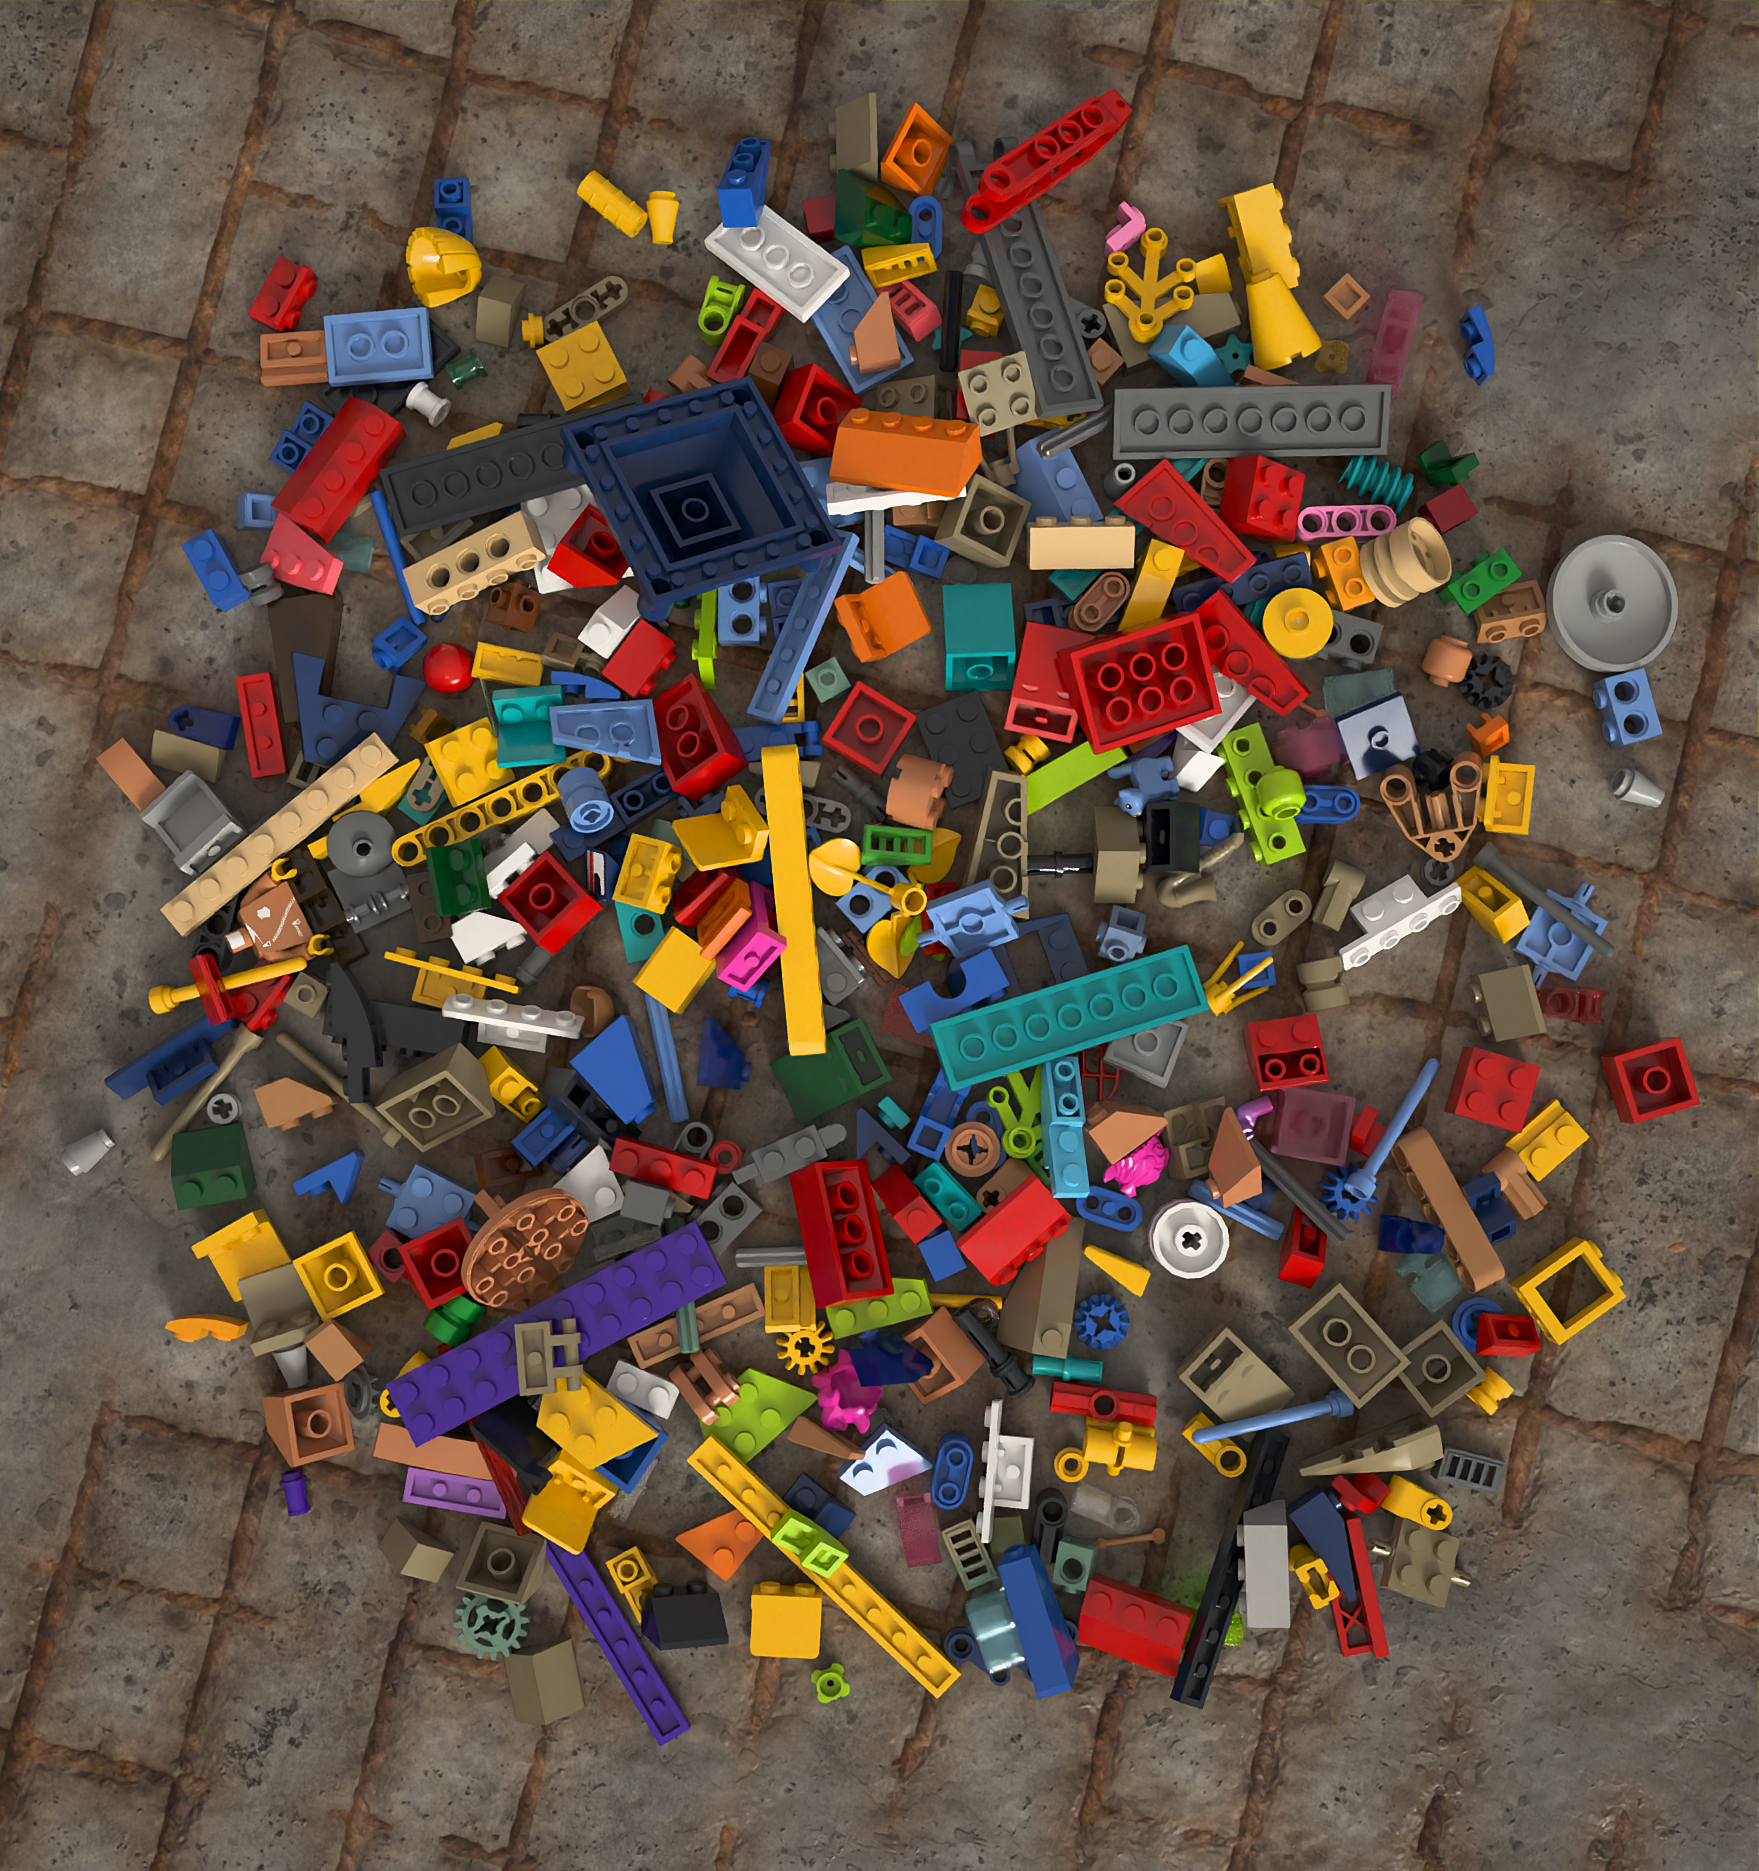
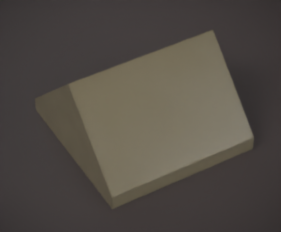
M482 1521L456 1583V1588L523 1605L542 1584L547 1538Z
M572 1637L512 1649L510 1656H504L517 1722L547 1725L585 1707Z

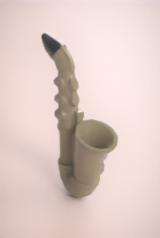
M1239 815L1234 816V821L1231 825V836L1200 855V873L1168 874L1159 882L1156 894L1161 904L1169 908H1181L1184 905L1199 900L1217 902L1214 874L1212 873L1205 878L1201 874L1204 871H1210L1214 867L1213 864L1220 863L1225 857H1230L1234 849H1238L1244 842V828Z

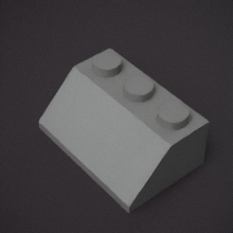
M1278 1499L1243 1512L1244 1525H1237V1546H1244L1245 1558H1238V1579L1246 1580V1592H1239L1240 1614H1247V1627L1290 1628L1285 1500Z

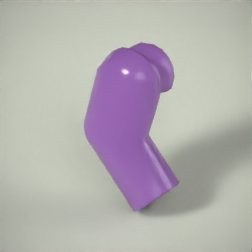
M1267 1095L1242 1104L1236 1110L1235 1115L1248 1140L1254 1136L1253 1127L1256 1117L1273 1111L1271 1101Z

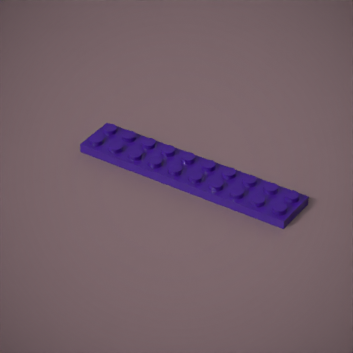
M697 1220L389 1382L385 1386L417 1448L519 1394L514 1324L552 1320L553 1334L563 1333L562 1319L576 1318L577 1332L581 1334V1343H578L579 1361L717 1289L728 1283ZM564 1345L554 1346L555 1366H564Z

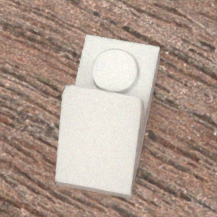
M1178 732L1172 758L1174 769L1169 771L1167 780L1177 778L1180 788L1198 792L1223 764L1224 759L1211 754L1208 755Z

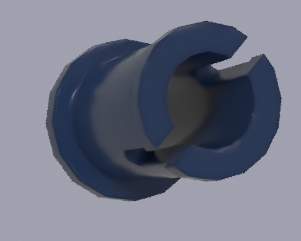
M575 1130L554 1153H549L551 1157L547 1160V1163L561 1175L565 1171L570 1172L571 1169L569 1167L590 1146L583 1139L574 1149L572 1148L581 1137Z

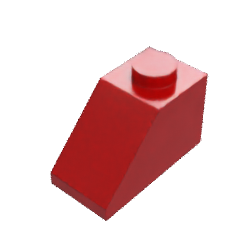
M1296 1204L1293 1208L1280 1252L1278 1279L1311 1289L1325 1265L1327 1235Z

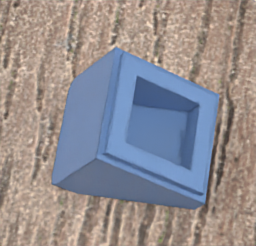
M251 492L242 493L238 497V529L245 531L272 530L278 511L270 505L277 495Z

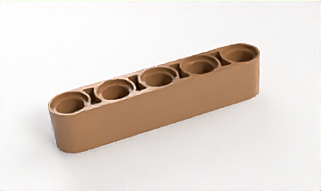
M1420 1126L1399 1136L1392 1146L1390 1153L1464 1288L1474 1294L1502 1279L1505 1272L1501 1261L1430 1133Z

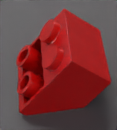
M1316 1014L1247 1023L1243 1032L1248 1065L1259 1091L1329 1082L1330 1079Z

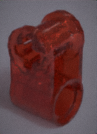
M1545 988L1537 994L1541 1012L1545 1018L1570 1020L1574 1023L1604 1025V1020L1601 1018L1602 997L1606 996L1605 990ZM1555 994L1560 999V1008L1556 1012L1552 1010L1550 1005L1551 998Z

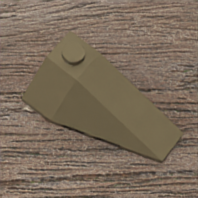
M1418 1412L1293 1462V1465L1301 1476L1413 1469L1423 1471L1435 1466V1461L1443 1458L1444 1455L1437 1424Z

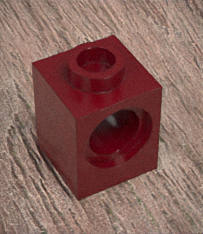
M837 193L802 201L808 237L816 244L838 240L834 238Z
M1461 483L1426 502L1417 510L1419 513L1418 517L1424 518L1431 523L1441 536L1469 521L1478 513Z
M393 1228L386 1229L366 1252L369 1261L393 1283L400 1281L403 1277L408 1281L403 1264L401 1266L394 1265L390 1261L389 1253L392 1248H397L410 1242V1240Z

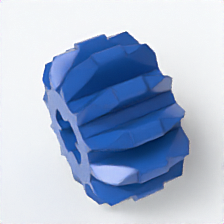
M1352 1163L1348 1170L1345 1164H1337L1338 1175L1328 1169L1325 1174L1331 1181L1329 1183L1320 1181L1318 1185L1328 1192L1321 1194L1319 1201L1330 1202L1326 1208L1332 1214L1337 1211V1219L1345 1221L1348 1213L1353 1221H1358L1360 1217L1358 1209L1369 1215L1371 1209L1366 1205L1367 1201L1373 1203L1378 1201V1198L1373 1195L1369 1200L1359 1199L1351 1193V1199L1342 1196V1190L1346 1191L1344 1185L1351 1173H1356L1359 1169V1165Z

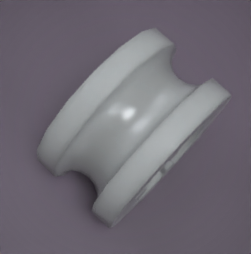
M231 1093L215 1095L208 1102L207 1106L210 1119L218 1124L233 1123L238 1120L243 1110L240 1099ZM221 1100L224 1103L232 1104L233 1110L228 1111L231 1114L228 1118L225 1114L218 1113L217 1107L222 1106L219 1103Z

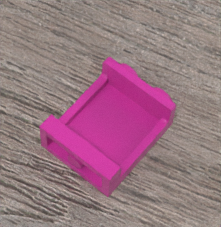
M753 880L748 884L752 915L715 957L717 978L744 992L748 991L787 947L786 937L769 929L766 902L771 909L775 906L774 892Z

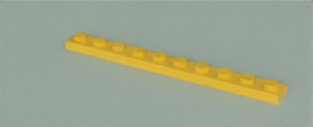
M711 1432L687 1457L686 1461L771 1541L770 1531L791 1507ZM774 1543L937 1699L961 1675V1669L847 1560L828 1579L800 1565L798 1554Z

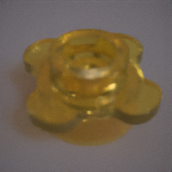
M1320 340L1322 346L1317 350L1318 360L1314 363L1315 370L1319 373L1334 371L1338 375L1344 374L1348 369L1346 359L1350 350L1349 345L1345 341ZM1330 354H1333L1335 356L1334 360H1331L1329 358Z

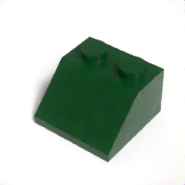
M844 168L839 169L834 238L860 249L911 244L913 216L891 190Z
M243 1122L173 1134L171 1181L178 1210L246 1199L257 1188Z

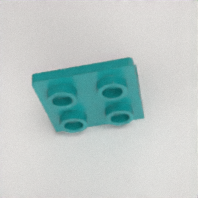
M561 685L493 691L492 701L499 722L496 760L498 768L563 763L566 761L567 747L552 743L549 721V707L566 706Z

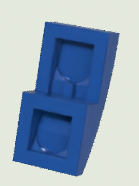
M884 525V563L929 578L941 579L950 549L922 535L916 537L889 525Z

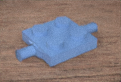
M989 879L926 903V912L932 920L934 928L916 934L918 944H920V947H924L940 941L950 949L955 959L958 960L1019 938V928L1011 914L1028 909L1029 902L1025 894L1005 901L998 895Z
M1581 881L1573 898L1562 897L1550 889L1543 890L1549 897L1601 936L1608 922L1593 914L1585 905L1595 888L1594 886ZM1536 904L1528 918L1530 924L1521 930L1512 949L1529 958L1535 965L1531 973L1535 989H1540L1548 972L1556 973L1570 982H1576L1593 948Z
M420 1162L415 1164L408 1180L402 1185L387 1176H384L378 1185V1189L395 1197L394 1208L385 1225L412 1239H416L459 1217H462L472 1237H475L482 1227L471 1221L472 1208L475 1204L473 1197L478 1192Z

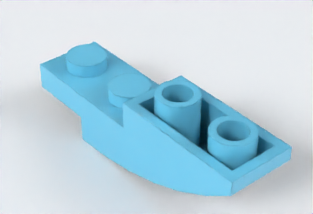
M1060 1057L1042 1063V1150L1044 1169H1049L1052 1198H1084L1090 1194L1082 1126L1086 1122L1078 1057Z

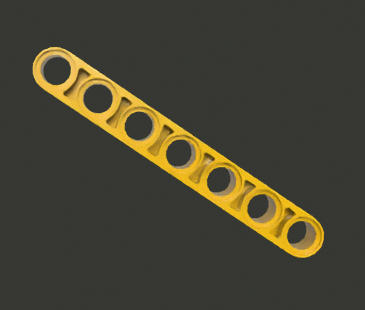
M582 750L566 758V761L563 763H555L400 837L392 846V856L396 863L412 869L421 868L427 865L426 848L437 847L434 837L440 829H446L449 833V840L444 846L469 839L484 838L538 812L542 808L561 801L557 790V777L562 771L580 767L588 768L589 760L593 756L598 755L602 756L605 761L604 767L598 772L601 781H603L612 773L613 761L609 755ZM533 785H540L543 791L541 798L536 802H529L526 796L527 790ZM505 799L511 802L510 813L504 817H498L496 814L498 802ZM477 814L480 818V826L475 831L468 832L465 827V821L470 815ZM414 843L418 848V855L414 860L407 862L403 855L404 849L409 844Z

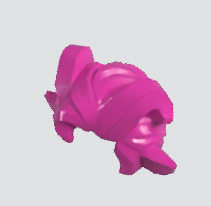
M1163 1128L1114 1165L1107 1160L1108 1167L1104 1172L1103 1181L1106 1183L1114 1178L1119 1184L1120 1191L1129 1199L1137 1196L1136 1187L1155 1182L1162 1170L1167 1167L1170 1159L1168 1148H1163L1158 1139Z
M840 1349L838 1351L837 1364L833 1365V1367L827 1365L823 1370L811 1376L812 1386L819 1389L817 1394L818 1404L823 1410L821 1421L826 1430L846 1431L848 1423H854L860 1433H865L870 1426L869 1415L877 1410V1402L883 1395L881 1393L882 1387L878 1385L879 1381L869 1374L863 1364H860V1362L854 1363L853 1357L848 1350Z

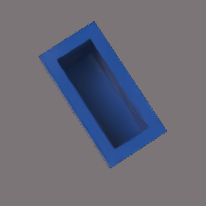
M210 528L181 544L213 605L227 612L249 600L250 592L247 586L241 584L237 576L242 571L221 535Z

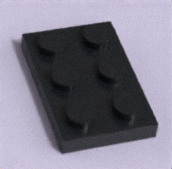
M978 690L914 714L917 716L916 723L930 759L944 763L954 769L951 784L944 789L946 799H948L951 810L981 799L988 766L1009 770Z

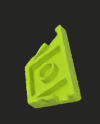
M749 1366L736 1378L742 1386L739 1390L741 1398L731 1407L727 1406L723 1401L717 1404L715 1407L719 1411L720 1417L710 1426L699 1418L704 1439L712 1432L743 1463L747 1464L818 1399L816 1392L792 1385L789 1381L779 1377H772L761 1370Z

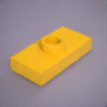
M478 641L471 677H481L484 680L522 688L539 687L544 670V664H541L542 655Z

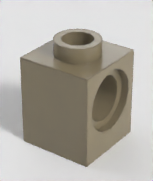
M300 971L283 1001L312 1019H323L326 1013L329 993L331 992L327 991L326 980L312 972Z

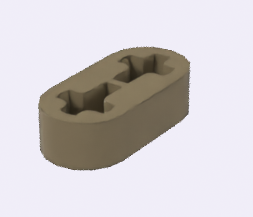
M429 755L422 763L407 792L409 805L414 810L422 813L434 811L446 793L438 775L435 781L432 780L436 770L432 767ZM429 783H431L432 786L428 792V795L432 797L431 802H423L419 806V798L416 797V793L418 790L424 792Z

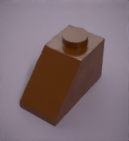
M761 341L747 376L751 375L773 415L787 375L795 367L793 354Z

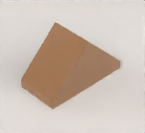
M332 1318L326 1320L302 1339L306 1347L336 1382L362 1363L371 1350L368 1342Z

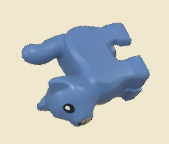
M1142 757L1136 761L1122 764L1120 767L1109 768L1107 772L1109 777L1121 779L1129 775L1134 788L1120 790L1119 797L1113 804L1120 806L1121 810L1135 817L1142 814L1146 803L1176 801L1180 792L1177 778L1166 781L1162 779L1168 777V771H1173L1174 769L1171 757Z

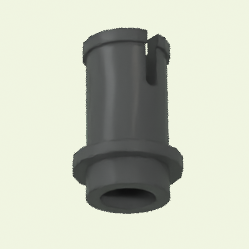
M537 944L522 965L519 966L517 964L516 968L518 970L514 975L531 987L534 982H539L537 977L556 954L553 955Z

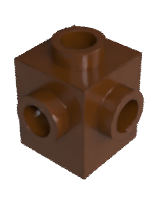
M511 578L510 582L495 585L489 596L490 604L485 621L510 631L532 633L535 619L540 611L539 604L542 594L530 589L531 583L517 578Z

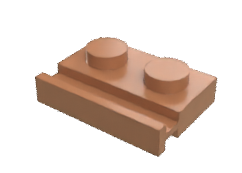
M325 330L261 334L260 366L262 368V384L268 387L329 382Z

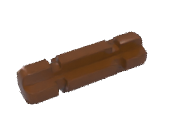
M857 927L849 928L841 935L840 939L847 948L851 947L853 949L851 953L863 965L868 974L870 972L874 974L872 978L880 987L885 986L894 977L869 956L866 941L861 939L863 934Z

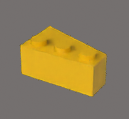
M1273 183L1253 187L1217 199L1220 209L1227 208L1233 225L1228 227L1227 231L1230 239L1236 238L1241 256L1237 260L1246 285L1252 282L1251 275L1270 268L1271 273L1279 272L1289 289L1299 286L1297 277L1300 276L1299 265L1296 258L1291 257L1288 245L1291 243V233L1288 225L1283 223L1280 209L1283 208L1282 197L1279 190L1274 189Z

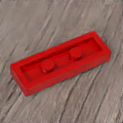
M265 672L236 677L252 778L257 780L289 774L273 674Z
M619 1134L616 1138L608 1170L708 1200L712 1191L718 1163Z

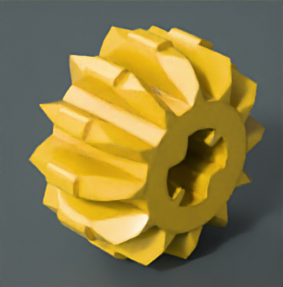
M823 1320L819 1321L816 1325V1331L801 1329L798 1332H783L788 1337H777L776 1344L787 1347L778 1352V1358L791 1357L787 1361L785 1368L790 1370L795 1363L800 1364L798 1374L804 1375L805 1365L810 1366L813 1374L818 1372L816 1360L825 1366L829 1364L828 1357L823 1353H833L835 1346L824 1343L833 1338L832 1331L820 1333L825 1326ZM803 1337L810 1338V1344L815 1345L814 1349L809 1347L807 1353L801 1352V1346L796 1344L797 1340L801 1343Z

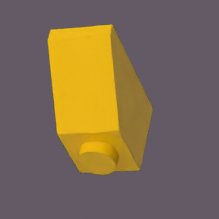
M1474 865L1453 882H1457L1461 887L1463 904L1479 924L1502 944H1505L1530 924L1521 899L1484 869L1481 870Z

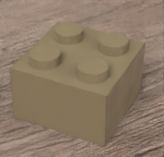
M974 473L965 485L967 496L957 497L954 500L948 501L934 541L989 570L1009 566L1032 503Z

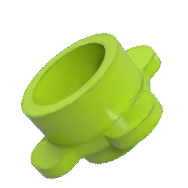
M833 1663L830 1668L825 1670L816 1669L812 1672L811 1681L816 1684L817 1698L822 1703L836 1700L840 1696L845 1697L850 1692V1685L845 1682L843 1676L844 1667L840 1663ZM829 1680L834 1682L832 1686L827 1684Z

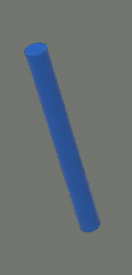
M376 491L370 493L369 497L412 623L415 626L427 622L424 612L414 606L402 572L408 565L383 492Z

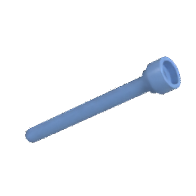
M1430 1058L1426 1062L1363 1169H1358L1356 1173H1351L1344 1187L1355 1197L1369 1200L1376 1189L1374 1184L1376 1178L1374 1176L1439 1070L1440 1062L1438 1059Z
M1340 1389L1330 1391V1394L1321 1401L1196 1430L1192 1434V1440L1196 1444H1203L1324 1414L1342 1418L1353 1415L1354 1406L1351 1400Z

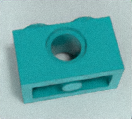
M614 900L627 962L634 964L647 961L671 927L665 928L662 914ZM666 906V909H665L664 914L668 913L667 906ZM643 916H651L655 922V927L651 933L642 935L637 929L638 920Z

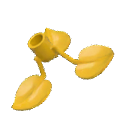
M935 827L934 830H931L933 831L931 865H910L907 869V875L911 884L900 882L893 888L856 873L861 867V851L854 842L848 839L835 838L828 840L813 849L808 855L807 866L809 875L814 884L826 894L832 896L846 895L852 888L853 879L889 894L891 905L899 911L893 912L890 920H878L871 927L866 939V948L872 960L895 978L899 979L904 974L915 953L913 952L908 956H902L900 953V941L913 919L909 915L921 913L927 903L926 894L921 890L922 886L917 880L926 884H934L948 874L954 861L957 846L962 838L959 833L941 827ZM907 841L905 842V844H904V846H903V848H902V852H905V853H906ZM914 841V853L920 854L921 841Z

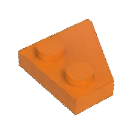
M734 1507L725 1514L714 1516L704 1521L703 1524L687 1531L679 1532L675 1540L727 1582L764 1534Z

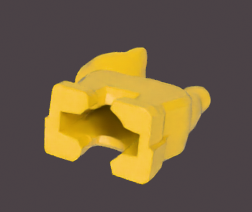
M1301 1543L1293 1544L1289 1549L1288 1570L1296 1572L1313 1607L1318 1610L1328 1605V1602L1338 1597L1340 1592L1335 1582L1330 1581L1327 1577L1328 1569L1323 1560L1317 1558L1314 1550L1310 1546Z

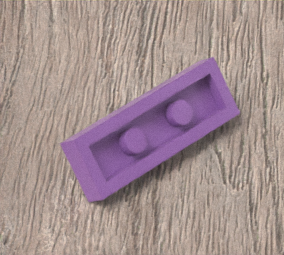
M410 1465L408 1467L403 1502L505 1519L508 1513L513 1484L445 1473Z

